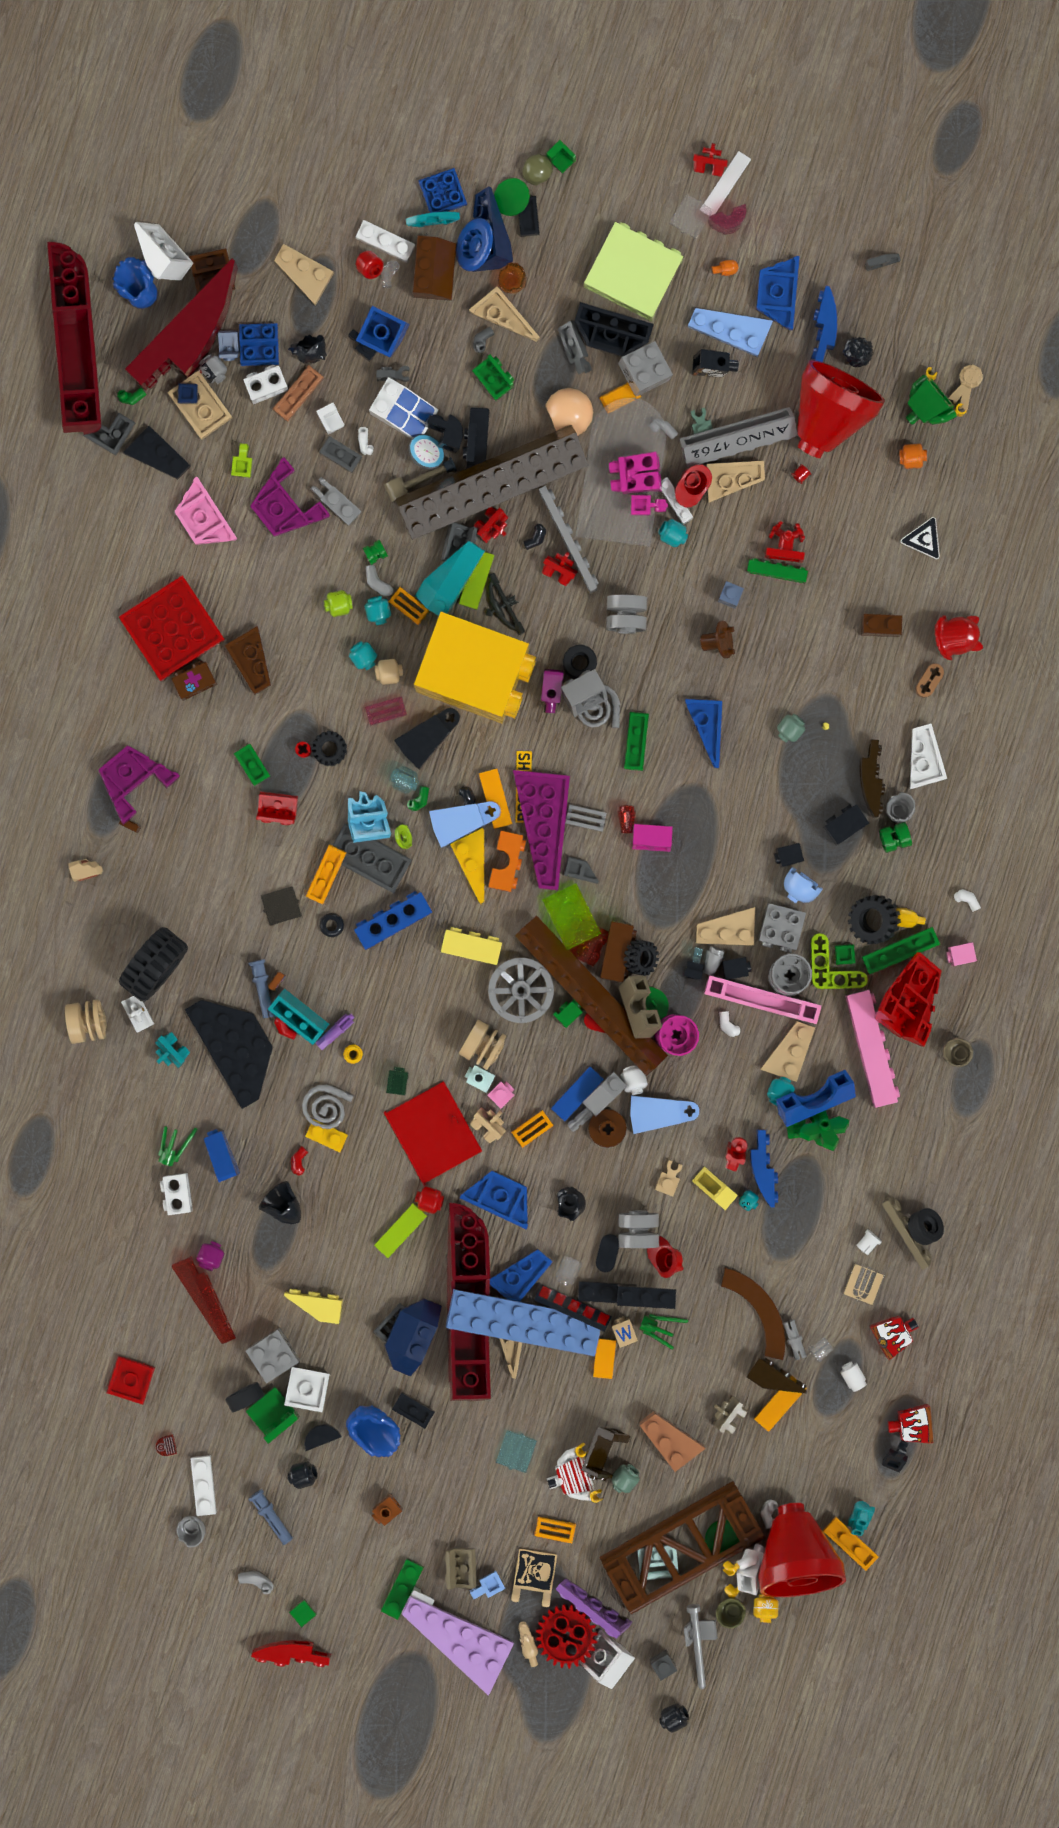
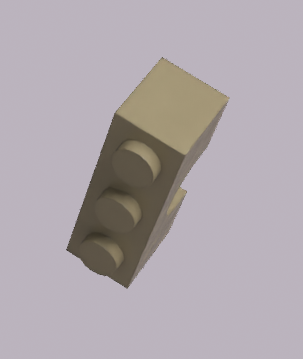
M629 976L618 988L634 1037L651 1038L662 1028V1024L657 1010L646 1009V998L651 993L646 976Z

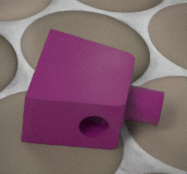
M544 669L541 701L545 702V713H555L556 703H560L563 670ZM549 689L555 690L554 696L548 695Z

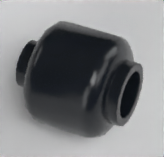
M305 1461L292 1465L287 1477L290 1484H293L297 1489L312 1486L318 1477L315 1465Z
M675 1703L661 1711L659 1721L663 1729L673 1733L687 1726L689 1714L683 1705Z

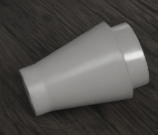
M710 946L706 952L703 973L714 976L725 957L724 950Z

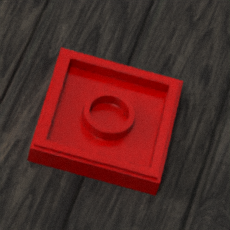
M118 1356L106 1393L143 1405L156 1367Z

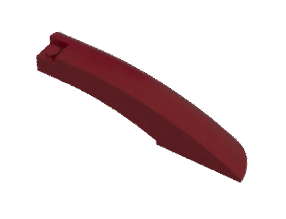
M47 242L63 432H83L84 435L97 432L101 428L88 269L82 256L73 251L71 247L58 242Z
M449 1203L447 1317L453 1289L489 1296L490 1255L487 1228L483 1220L472 1209L457 1203ZM447 1328L450 1401L469 1402L491 1399L489 1336Z

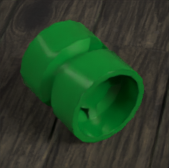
M906 822L894 825L893 829L887 827L879 830L880 840L885 853L895 851L897 847L902 849L912 846V839Z

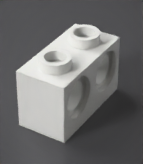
M268 366L264 369V372L258 374L253 372L248 374L246 379H243L253 404L288 391L279 366ZM272 376L279 377V381L276 384L269 382ZM260 383L262 386L260 390L254 391L252 390V385Z
M188 1173L164 1176L163 1181H160L161 1192H165L166 1200H163L164 1211H167L168 1215L192 1212ZM174 1179L179 1182L178 1190H173L170 1187L171 1180ZM174 1199L181 1200L182 1207L180 1209L173 1207L172 1202Z

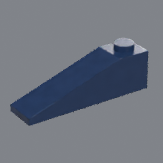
M488 186L475 195L473 217L474 219L482 218L489 222L493 232V244L485 263L472 272L501 269L513 262L511 242L492 188Z

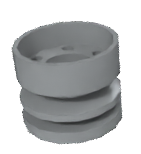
M798 954L781 956L771 965L768 972L770 986L776 993L783 996L799 994L809 986L812 979L810 964L804 957ZM788 971L789 974H793V977L790 979V981L787 977L785 978L784 976L785 974H787Z

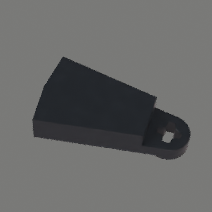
M447 708L394 741L405 757L420 770L456 725H458L460 715L457 710ZM447 713L455 714V721L453 723L445 721Z

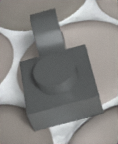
M402 366L396 371L392 370V367H381V370H377L376 373L377 381H386L389 377L394 381L408 382L410 378L402 376V373L410 371V368Z

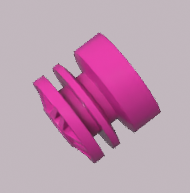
M671 1014L660 1020L662 1028L655 1033V1040L664 1052L683 1056L695 1049L699 1041V1031L697 1025L690 1018ZM673 1030L677 1032L679 1031V1034L677 1035L678 1039L671 1037L673 1035Z

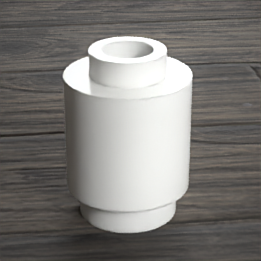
M849 1362L842 1366L843 1370L840 1373L849 1389L856 1392L867 1385L865 1382L866 1378L857 1363Z

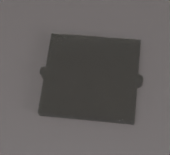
M293 886L261 895L264 905L263 912L266 913L270 926L302 917L298 905L299 900L296 898Z

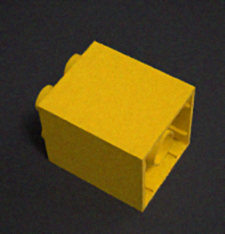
M440 612L414 687L416 693L503 724L505 716L516 718L523 699V693L515 691L519 680L529 682L536 663V657L528 654L529 643Z

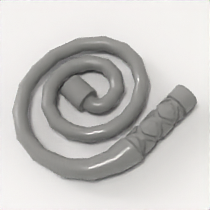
M604 685L612 699V728H619L620 700L613 689ZM608 700L604 701L606 715L600 722L590 723L586 721L582 714L578 715L579 719L584 725L591 728L605 724L611 712ZM597 705L589 709H599V713L596 716H592L588 711H585V717L590 720L599 719L603 714L602 706Z
M328 1084L313 1087L305 1095L302 1103L304 1116L312 1125L319 1126L322 1129L337 1127L345 1116L344 1106L340 1100L331 1095H324L313 1102L312 1114L317 1121L322 1123H329L336 1119L337 1109L333 1104H325L321 1107L318 1114L326 1116L327 1108L329 1107L333 1110V1115L330 1118H321L316 1112V1106L320 1101L332 1100L340 1108L341 1115L339 1119L333 1124L323 1125L310 1118L306 1106L308 1099L318 1091L337 1095L349 1102L352 1101L354 1095Z

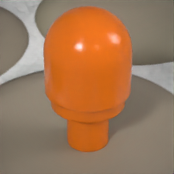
M725 260L720 262L718 266L711 267L712 274L720 273L721 276L734 275L739 268L735 260Z

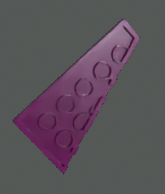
M513 770L539 889L558 890L570 776Z

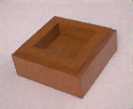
M277 972L268 988L276 991L286 975L282 972Z

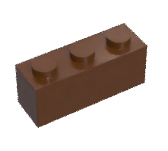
M611 921L600 978L623 982L624 979L628 978L629 971L624 965L627 963V961H624V957H627V955L624 953L628 951L627 946L630 945V942H635L637 930H633V925Z

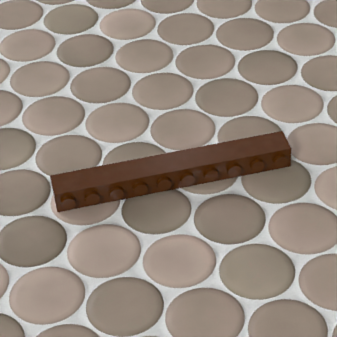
M537 915L515 935L646 1076L668 1056L652 1038L634 1037L626 1010Z

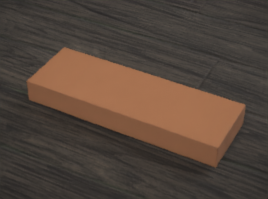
M308 365L273 407V411L288 422L324 377Z

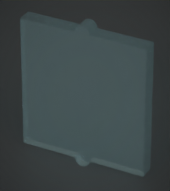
M507 1430L496 1463L507 1466L510 1470L515 1469L526 1473L537 1440L525 1437L522 1433L519 1435Z

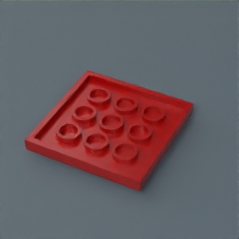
M183 575L119 616V619L160 681L171 676L225 640Z

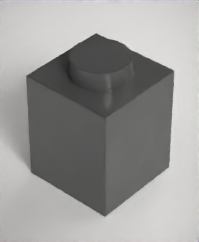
M667 1649L650 1659V1663L660 1681L677 1672V1667Z

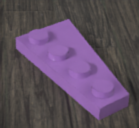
M568 1579L562 1581L556 1588L562 1598L572 1602L578 1611L588 1615L593 1623L599 1624L611 1637L617 1639L632 1624V1621L629 1619L624 1621L617 1617L619 1613L615 1610L605 1609L602 1602L597 1598L587 1597L586 1591Z

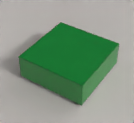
M854 945L834 946L836 965L855 964Z
M305 1599L289 1612L301 1628L317 1615Z

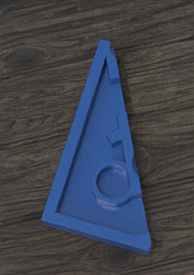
M685 699V704L714 768H719L722 701Z

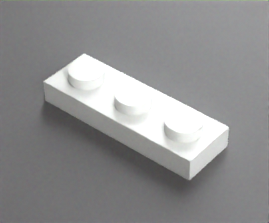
M363 220L356 235L357 240L408 263L415 248L414 243Z
M211 1455L191 1457L197 1516L216 1514Z

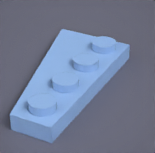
M695 308L688 328L758 357L773 321Z

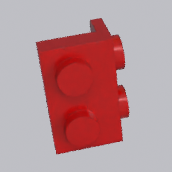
M260 791L256 820H261L263 823L294 824L297 817L298 796Z

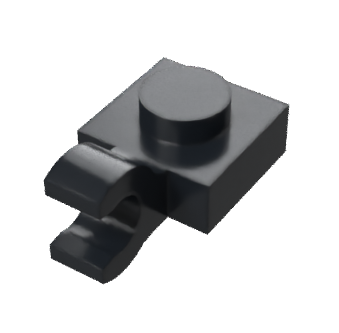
M352 329L348 334V337L358 344L355 350L370 362L378 352L357 342L356 339L359 333L356 330Z
M901 1440L896 1451L893 1449L888 1451L882 1465L900 1473L908 1459L906 1448L909 1443Z

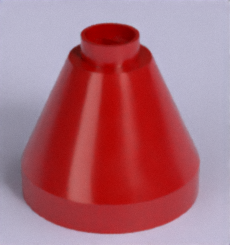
M810 360L801 378L797 435L801 440L797 445L798 448L813 457L821 458L824 451L831 452L879 414L885 399L875 389L853 375L827 363Z
M789 1503L779 1506L777 1508L778 1516L773 1519L758 1574L760 1593L769 1597H796L828 1591L846 1582L844 1563L812 1514L805 1512L804 1504Z

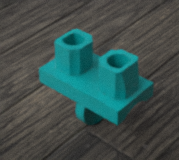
M172 1032L164 1037L160 1036L155 1042L160 1048L155 1052L160 1057L156 1062L160 1064L164 1061L167 1066L173 1062L179 1068L185 1062L190 1051L185 1046H182L177 1051L172 1047L178 1040Z
M864 1501L855 1503L847 1525L852 1527L851 1534L863 1536L864 1530H867L873 1517L875 1507H870Z

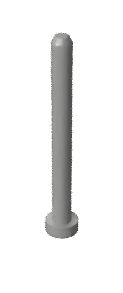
M690 1604L687 1606V1612L691 1616L698 1687L705 1689L706 1682L698 1619L700 1605Z

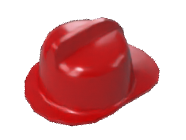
M696 464L682 473L675 488V498L681 506H695L712 483V473L708 467Z
M659 1236V1247L647 1248L648 1258L661 1277L670 1278L674 1273L684 1269L681 1252L673 1248L664 1237Z

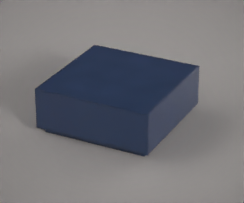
M178 384V404H198V384Z

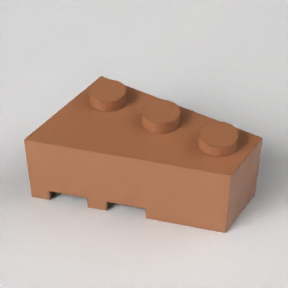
M655 1411L639 1422L640 1427L674 1472L706 1449L705 1445Z

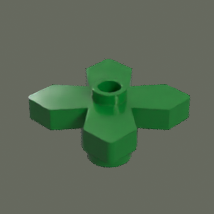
M825 1110L810 1117L812 1123L802 1126L799 1137L807 1141L814 1140L817 1145L834 1151L839 1143V1138L836 1134L846 1132L849 1127V1120L841 1116L828 1119Z

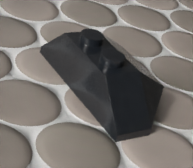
M581 302L575 318V323L587 347L621 357L646 345L649 342L654 325L653 323Z

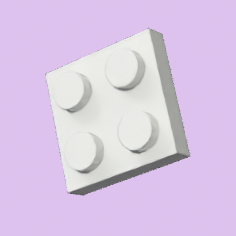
M291 1367L284 1405L322 1412L330 1374Z

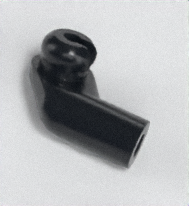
M542 524L535 525L533 537L523 541L526 550L543 543L546 528Z
M462 786L459 789V795L465 801L463 806L475 804L476 798L471 788Z

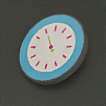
M417 435L408 445L410 458L423 469L432 470L438 468L444 461L445 455L444 450L438 447L439 442L429 435Z

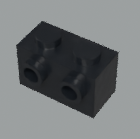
M849 804L841 810L843 814L837 818L833 815L825 821L827 825L823 828L836 846L869 824V821L857 804L853 807Z

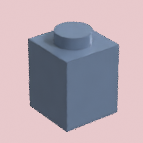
M726 581L718 602L736 609L744 588Z

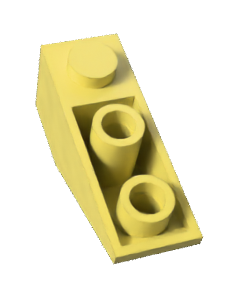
M290 1289L289 1292H285L284 1296L318 1321L340 1323L343 1299H339V1295L328 1294L327 1297L320 1296L319 1292L309 1291L308 1294H302L301 1290Z

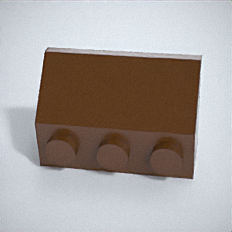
M417 237L413 285L414 298L452 301L456 243L438 237Z

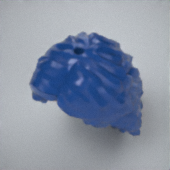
M373 1405L359 1406L350 1414L346 1421V1427L351 1439L357 1442L371 1457H389L393 1455V1452L397 1451L400 1445V1428L392 1418L388 1417L380 1409L375 1408Z

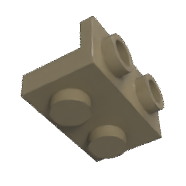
M454 1547L447 1550L444 1558L447 1589L476 1588L475 1549Z

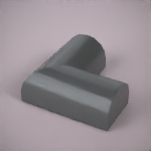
M118 413L109 429L101 424L100 430L87 435L83 434V436L116 456L136 423Z

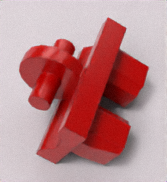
M715 143L711 144V148L703 147L702 153L710 154L709 156L694 154V172L704 173L706 163L713 164L711 175L722 176L724 168L727 167L728 160L713 157V155L721 156L722 150L715 149Z
M490 507L485 513L489 518L486 524L479 520L473 526L477 528V534L482 541L487 543L491 538L496 539L499 534L502 537L506 536L503 529L507 526L505 521L509 517L500 507L498 509Z
M566 552L564 556L557 553L555 558L548 555L543 562L545 565L542 574L551 578L555 570L562 573L558 582L564 586H567L576 577L578 571L571 568L574 561L568 559L569 552Z
M737 1137L732 1142H728L725 1168L736 1172L739 1164L744 1165L748 1146L744 1138Z

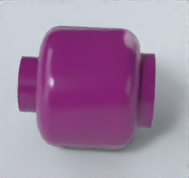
M213 1241L210 1244H202L196 1257L199 1263L198 1266L208 1271L218 1269L225 1255L224 1251L220 1249L221 1245Z

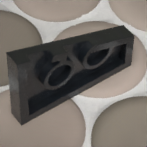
M150 426L123 452L124 455L132 457L177 480L191 467Z

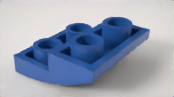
M239 324L241 366L279 365L278 324Z

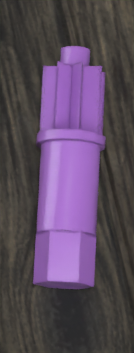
M345 1014L316 1042L317 1046L324 1050L354 1023L353 1019L355 1017L352 1014L349 1016Z

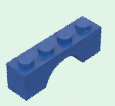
M843 1070L829 1076L824 1086L814 1094L798 1096L792 1092L776 1099L778 1114L786 1127L855 1098V1086L847 1071Z

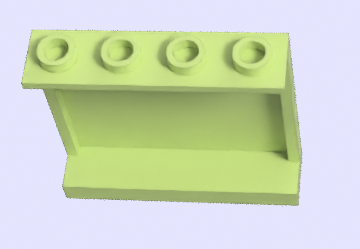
M615 222L584 282V288L652 322L664 294L680 263L683 261V256L681 252L674 248L670 250L664 247V244L658 240L652 241L648 239L647 235L643 232H634L630 230L627 224Z

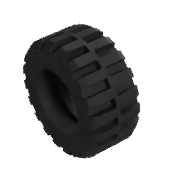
M161 927L130 960L119 978L120 985L138 1000L144 1002L149 1000L166 982L184 958L188 950L187 944L168 928Z

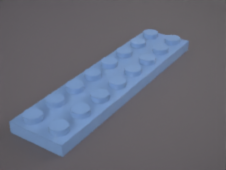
M453 1289L446 1328L590 1356H595L600 1335L599 1329L550 1307Z

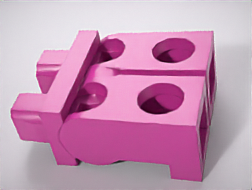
M657 452L618 457L617 461L609 463L611 474L620 473L619 480H611V490L613 492L630 494L662 491L661 474L659 473V454Z

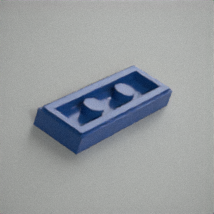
M589 1067L551 1109L561 1119L566 1121L604 1079Z

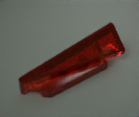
M191 1256L172 1265L174 1272L219 1341L224 1344L235 1339V1334L207 1272L198 1273Z

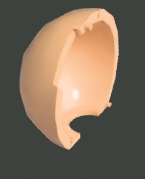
M572 388L560 389L552 394L546 403V409L556 431L572 425L579 436L587 430L592 422L594 413L592 403L587 395L580 390Z

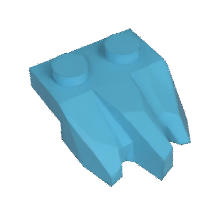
M359 791L358 802L353 798H348V826L353 843L390 838L391 831L386 818L388 814L385 802L378 795H375L373 800H369L366 792Z

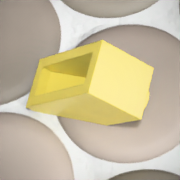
M703 1167L692 1180L693 1183L724 1210L738 1196L706 1167Z

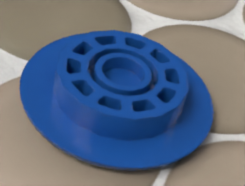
M476 218L465 225L458 237L456 258L461 268L466 271H474L480 268L491 252L493 232L489 222L485 219Z

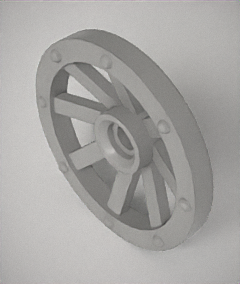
M514 958L504 962L494 971L489 982L488 993L493 1008L501 1017L515 1023H527L538 1019L548 1010L553 999L554 986L550 974L540 963L528 958ZM518 965V982L505 972L507 968ZM523 965L536 969L526 982L524 981ZM542 974L547 987H530L533 981ZM501 975L509 982L512 988H495L499 976ZM519 987H524L525 992L523 994L518 993L517 989ZM530 993H547L543 1005L541 1006ZM495 994H512V996L501 1007ZM516 999L519 1001V1016L506 1012ZM524 999H527L537 1009L535 1013L525 1016Z

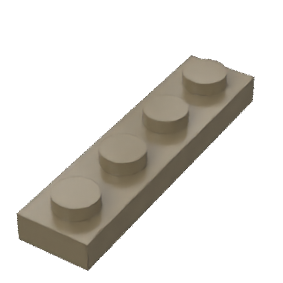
M890 1196L884 1200L882 1205L923 1270L931 1264V1254L912 1238L908 1229L909 1218L903 1215L900 1203Z

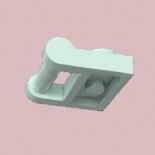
M663 1545L678 1571L676 1550L668 1545ZM653 1546L649 1567L665 1566L657 1549ZM645 1547L637 1550L640 1573ZM664 1570L648 1572L647 1580L672 1578L669 1571Z

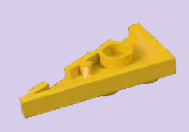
M481 828L450 844L480 904L484 903V829Z

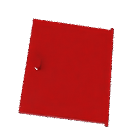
M444 1081L387 1113L386 1111L383 1112L423 1186L426 1185V1182L482 1152Z

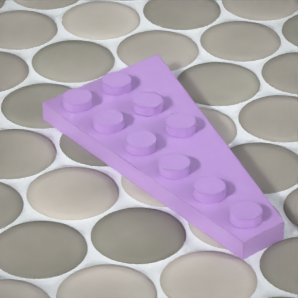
M409 1596L402 1615L489 1696L513 1647V1641L413 1596Z

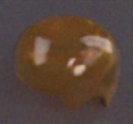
M510 262L507 263L506 268L500 270L498 284L501 290L508 294L520 292L525 287L527 277L524 268L520 264Z

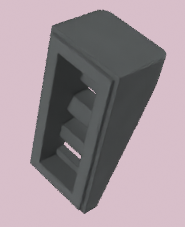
M401 1303L373 1331L384 1344L388 1337L380 1329L383 1328L390 1334L391 1329L385 1324L388 1322L393 1327L395 1322L391 1318H397L398 1314L396 1312L405 1308Z

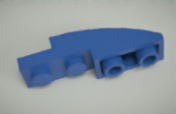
M825 286L824 291L820 290L817 301L821 302L820 308L815 310L813 320L816 321L815 327L822 328V330H818L816 341H819L818 348L813 349L811 359L823 362L826 349H834L837 336V311L830 286Z
M757 1129V1149H749L751 1168L763 1198L770 1207H775V1203H778V1191H775L774 1184H778V1173L774 1172V1168H766V1164H770V1153H766V1145L770 1144L769 1134H766L765 1129Z

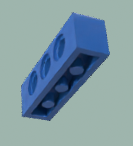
M414 891L406 896L408 900L402 903L397 901L390 905V910L386 912L381 910L373 915L374 919L368 922L365 919L356 924L357 928L354 931L364 949L367 950L433 913L422 892L417 893ZM406 905H413L415 908L414 913L410 916L404 913ZM390 914H395L398 917V922L395 925H390L387 922ZM375 923L381 926L379 934H373L370 930L371 926Z

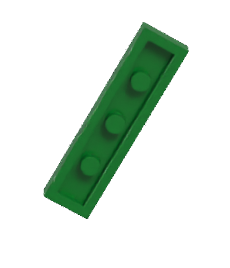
M930 927L862 957V960L870 975L910 958L917 952L921 953L936 947L940 943L933 927Z

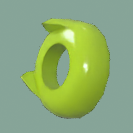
M403 824L399 825L395 830V840L402 849H408L412 846L411 832L408 826Z

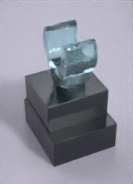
M695 947L692 962L687 961L683 977L701 980L704 965L699 963L703 949Z

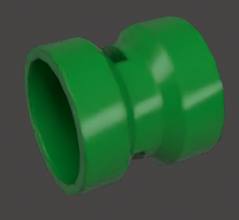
M380 540L375 541L373 546L363 548L371 565L375 564L379 558L384 559L388 557Z

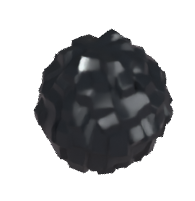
M853 337L847 340L842 351L843 355L847 357L846 361L855 368L868 365L873 355L872 342L860 337Z

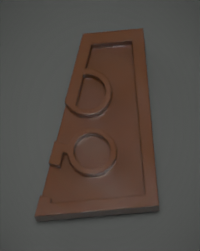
M256 626L225 645L254 695L271 686L259 628Z

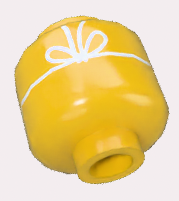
M759 1594V1597L754 1599V1617L760 1618V1622L771 1623V1619L778 1617L779 1601L774 1597Z

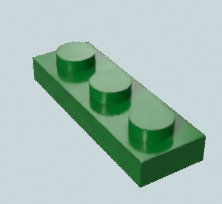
M406 1558L381 1612L397 1620L399 1619L424 1566Z

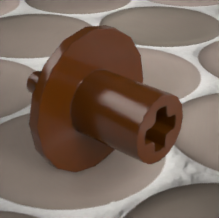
M719 621L716 626V632L702 634L700 643L703 651L718 649L723 658H730L731 655L735 654L731 633L734 632V627H729L726 621Z
M605 1109L597 1116L593 1115L589 1122L588 1130L594 1143L601 1147L609 1148L622 1142L626 1135L627 1127L621 1114L614 1110Z

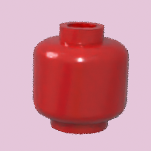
M373 251L362 252L357 257L355 263L358 272L367 279L377 278L384 268L382 259Z
M424 1187L421 1192L417 1191L415 1202L418 1203L420 1211L435 1214L437 1211H441L444 1196H442V1192L438 1189Z

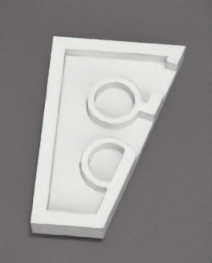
M932 724L912 729L910 789L947 779Z

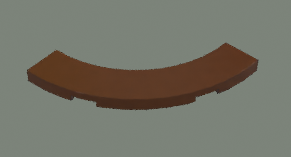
M725 1267L721 1287L730 1289L744 1297L754 1307L761 1319L765 1332L764 1356L783 1360L785 1334L780 1314L774 1302L755 1281L738 1271Z

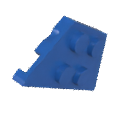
M795 256L793 259L785 262L782 261L775 264V266L764 268L759 272L756 310L792 331L800 256Z
M491 1171L460 1196V1199L526 1230L528 1228L527 1187L512 1179Z

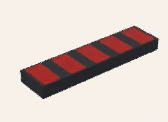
M541 1285L534 1299L605 1332L612 1316L544 1285Z

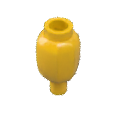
M907 908L896 909V912L900 911L898 919H901V923L897 924V926L911 928L916 924H925L926 918L918 916L915 911Z

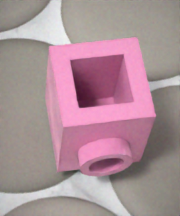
M501 1081L488 1096L501 1109L515 1095L513 1093L515 1089L507 1081L505 1083Z

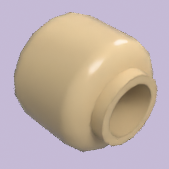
M396 659L378 661V664L375 666L376 681H380L382 685L398 683L400 676H403L402 664L398 665Z

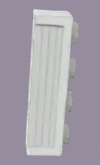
M668 477L662 480L661 492L683 525L693 519L692 514L687 507L681 506L676 501L675 488Z

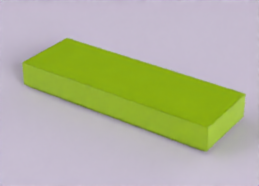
M484 552L463 589L459 605L475 610L478 609L494 559L493 554Z
M413 1203L374 1246L389 1258L427 1215L420 1211L418 1206Z

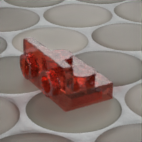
M582 920L570 951L578 960L594 966L600 958V951L603 945L607 942L608 931Z

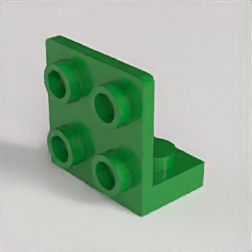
M276 1387L246 1410V1413L264 1433V1440L268 1444L300 1417L293 1407L284 1405L285 1397Z

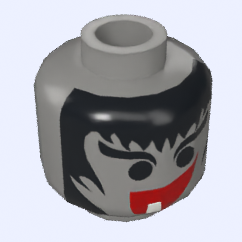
M210 354L200 361L199 372L208 383L216 382L219 384L226 378L227 367L218 356Z

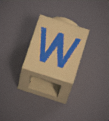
M622 1316L614 1319V1323L611 1326L620 1348L638 1341L629 1317L625 1319Z

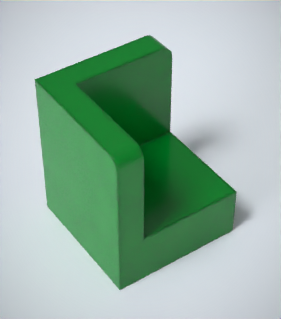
M561 140L546 153V157L549 158L551 163L561 173H564L576 161V155Z

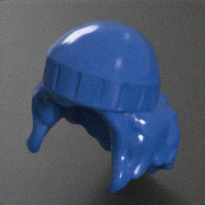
M128 257L125 261H120V265L116 266L113 277L114 289L117 290L122 298L128 299L135 308L145 309L153 305L157 299L158 291L153 283L154 276L146 265L145 260L141 261L135 257Z

